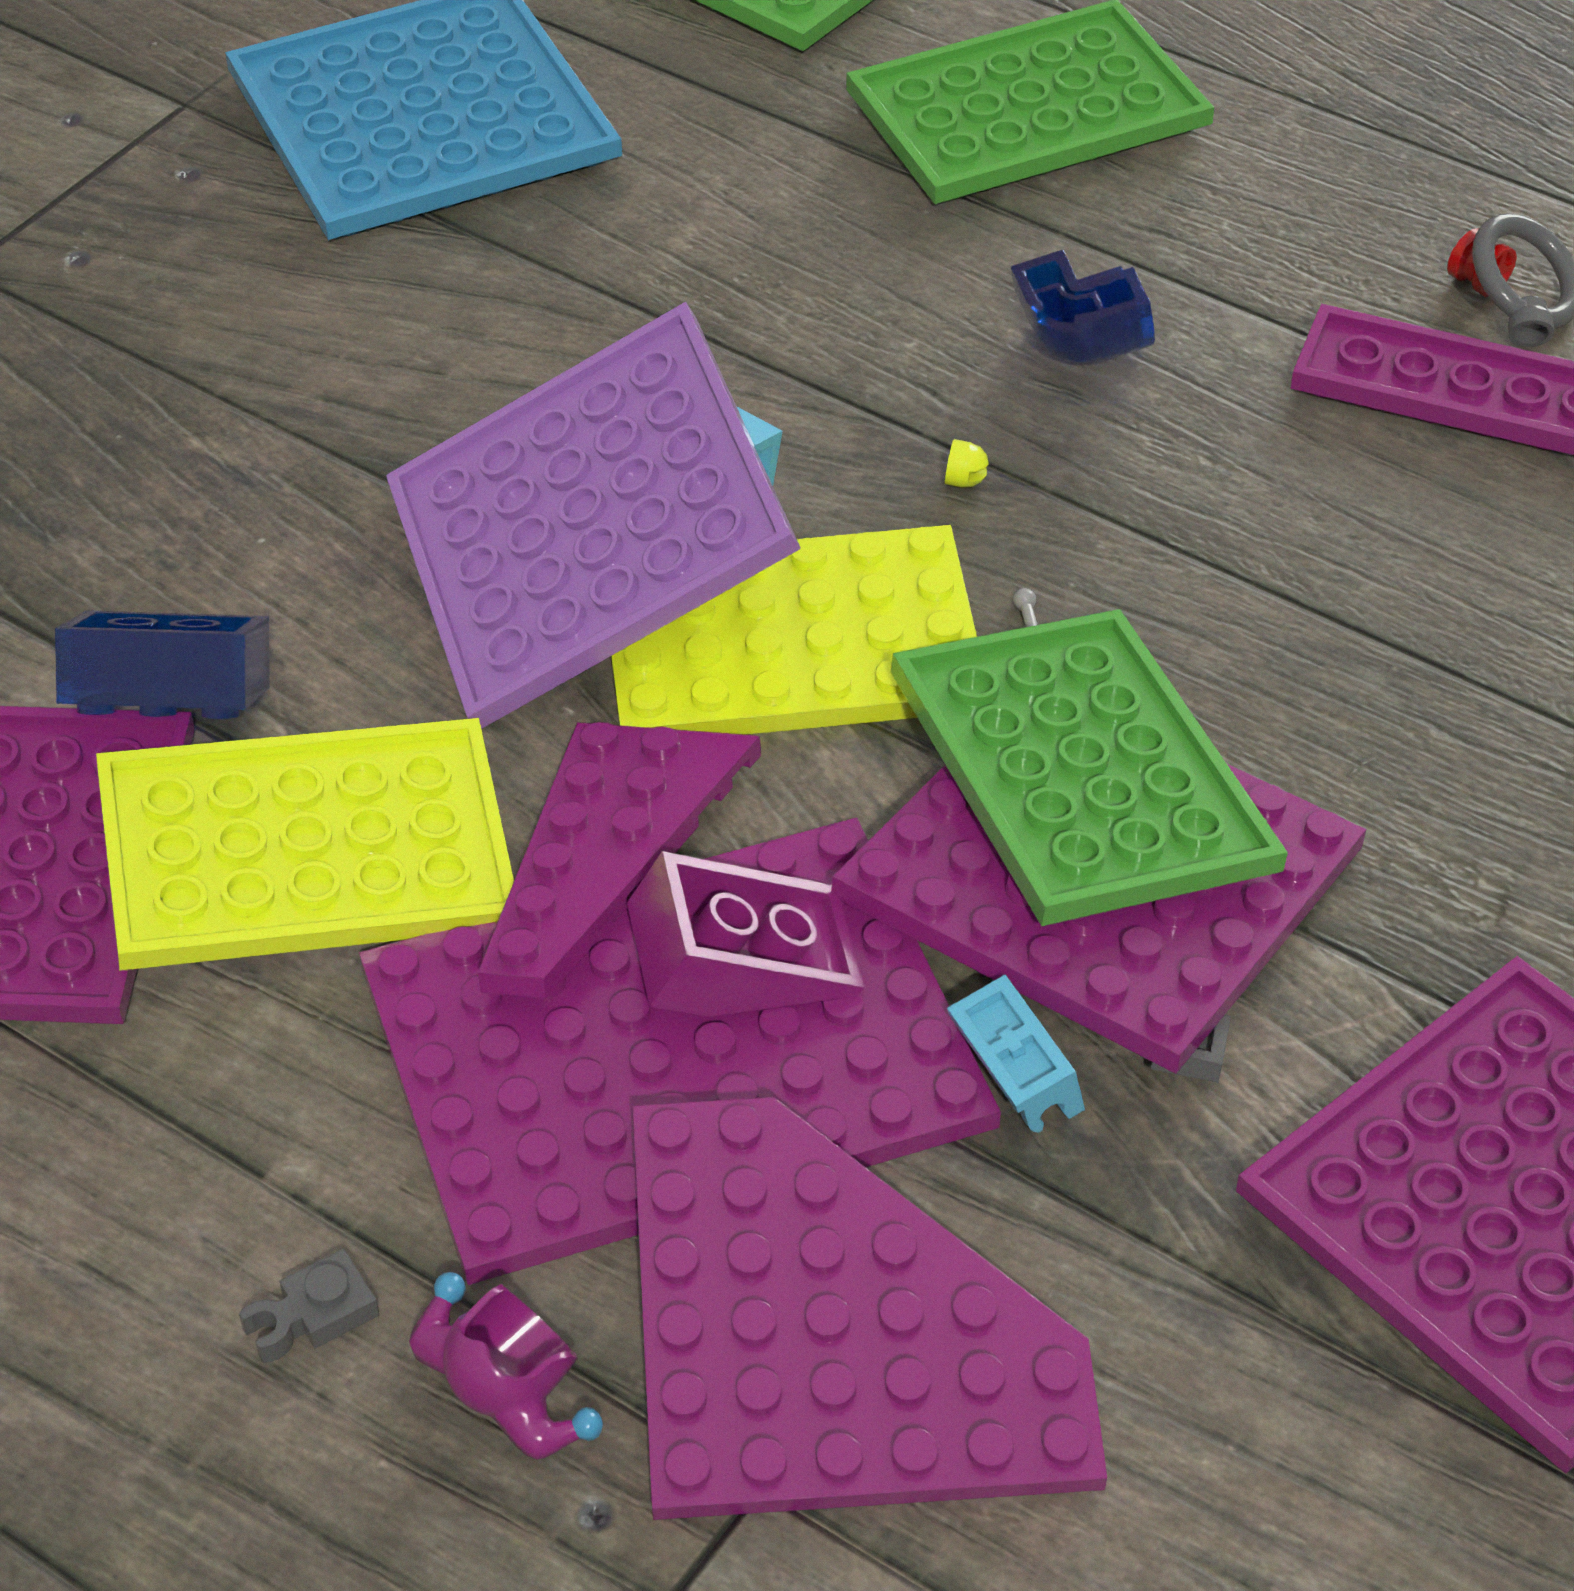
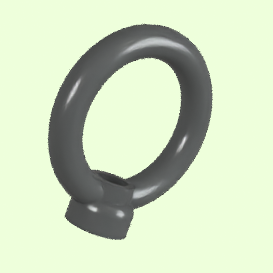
M1506 213L1496 215L1485 221L1478 229L1473 241L1472 257L1477 277L1489 298L1501 311L1509 316V339L1514 344L1522 347L1543 345L1552 339L1554 329L1565 326L1574 318V259L1562 241L1547 227L1534 219L1524 215ZM1506 235L1519 237L1535 246L1547 258L1557 275L1560 285V299L1557 305L1547 308L1546 301L1538 296H1525L1521 298L1507 284L1495 258V245L1500 237Z

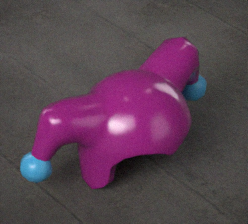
M453 1272L443 1273L436 1279L434 1284L435 1296L419 1318L409 1339L413 1355L419 1362L445 1374L455 1396L468 1408L492 1417L510 1441L528 1457L536 1460L544 1459L578 1439L590 1441L599 1437L602 1432L603 1421L600 1414L593 1408H581L571 1420L552 1421L547 1414V1396L561 1382L578 1357L570 1346L540 1316L515 1294L500 1284L486 1293L468 1312L459 1316L455 1323L450 1326L452 1306L464 1297L466 1291L465 1282L460 1275Z

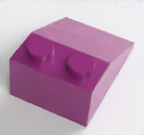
M662 851L627 902L650 1007L713 1017L859 996L865 986L841 900L831 891L832 885Z

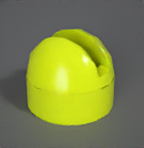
M954 439L947 463L945 485L962 488L974 487L981 483L987 476L986 467L989 465L988 457L984 450L971 442Z

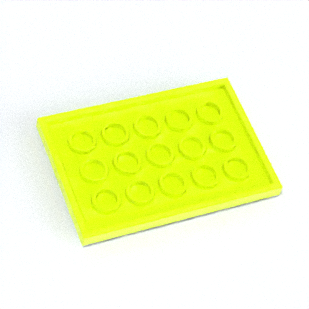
M951 525L797 539L800 550L611 656L619 725L647 728L669 727L674 730L748 735L917 718L891 674L893 653L977 637Z
M479 718L96 753L120 971L406 940L429 933L452 930L457 927L497 922L514 883Z

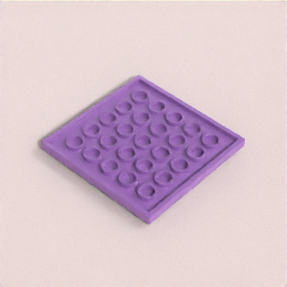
M686 302L386 475L468 719L479 718L481 729L801 549L697 318Z

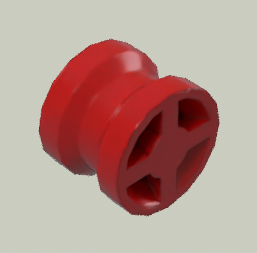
M1475 228L1468 231L1453 248L1448 259L1447 271L1449 275L1459 281H1471L1476 292L1484 297H1488L1477 277L1473 264V241L1479 229ZM1502 243L1495 245V258L1498 268L1507 282L1514 270L1517 254L1514 249Z

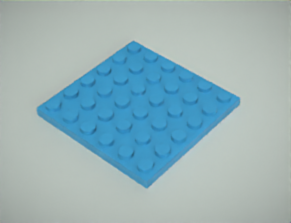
M419 0L225 52L229 72L328 240L341 236H350L358 231L390 222H399L414 215L439 208H448L487 194H497L508 188L536 180H546L557 174L585 166H595L603 161L622 156V140L523 0Z

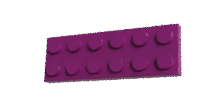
M1321 303L1294 367L1290 389L1311 393L1319 397H1328L1367 406L1374 410H1384L1418 418L1430 423H1439L1469 430L1485 436H1494L1520 442L1540 449L1574 455V361Z

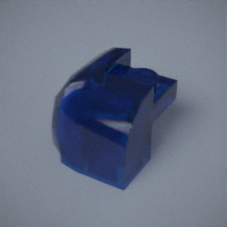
M1064 250L1010 266L1015 292L1037 340L1053 356L1071 363L1103 362L1154 345L1155 332L1151 303L1134 267L1123 270L1122 266L1077 279Z

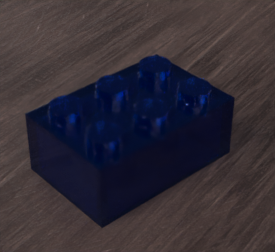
M86 610L55 628L56 703L77 704V713L85 715L111 714L115 712V706H139V714L148 717L176 715L177 707L201 708V716L211 719L239 717V709H247L270 688L269 616Z

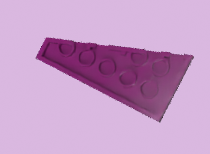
M577 722L479 968L478 977L481 993L547 999L591 949L590 938L606 920L615 922L628 907L626 897L638 883H641L661 852L675 854L699 827L698 816L713 799L722 801L733 788L732 777L742 766L751 768L762 756L760 736L674 730L669 727L620 726L605 722Z

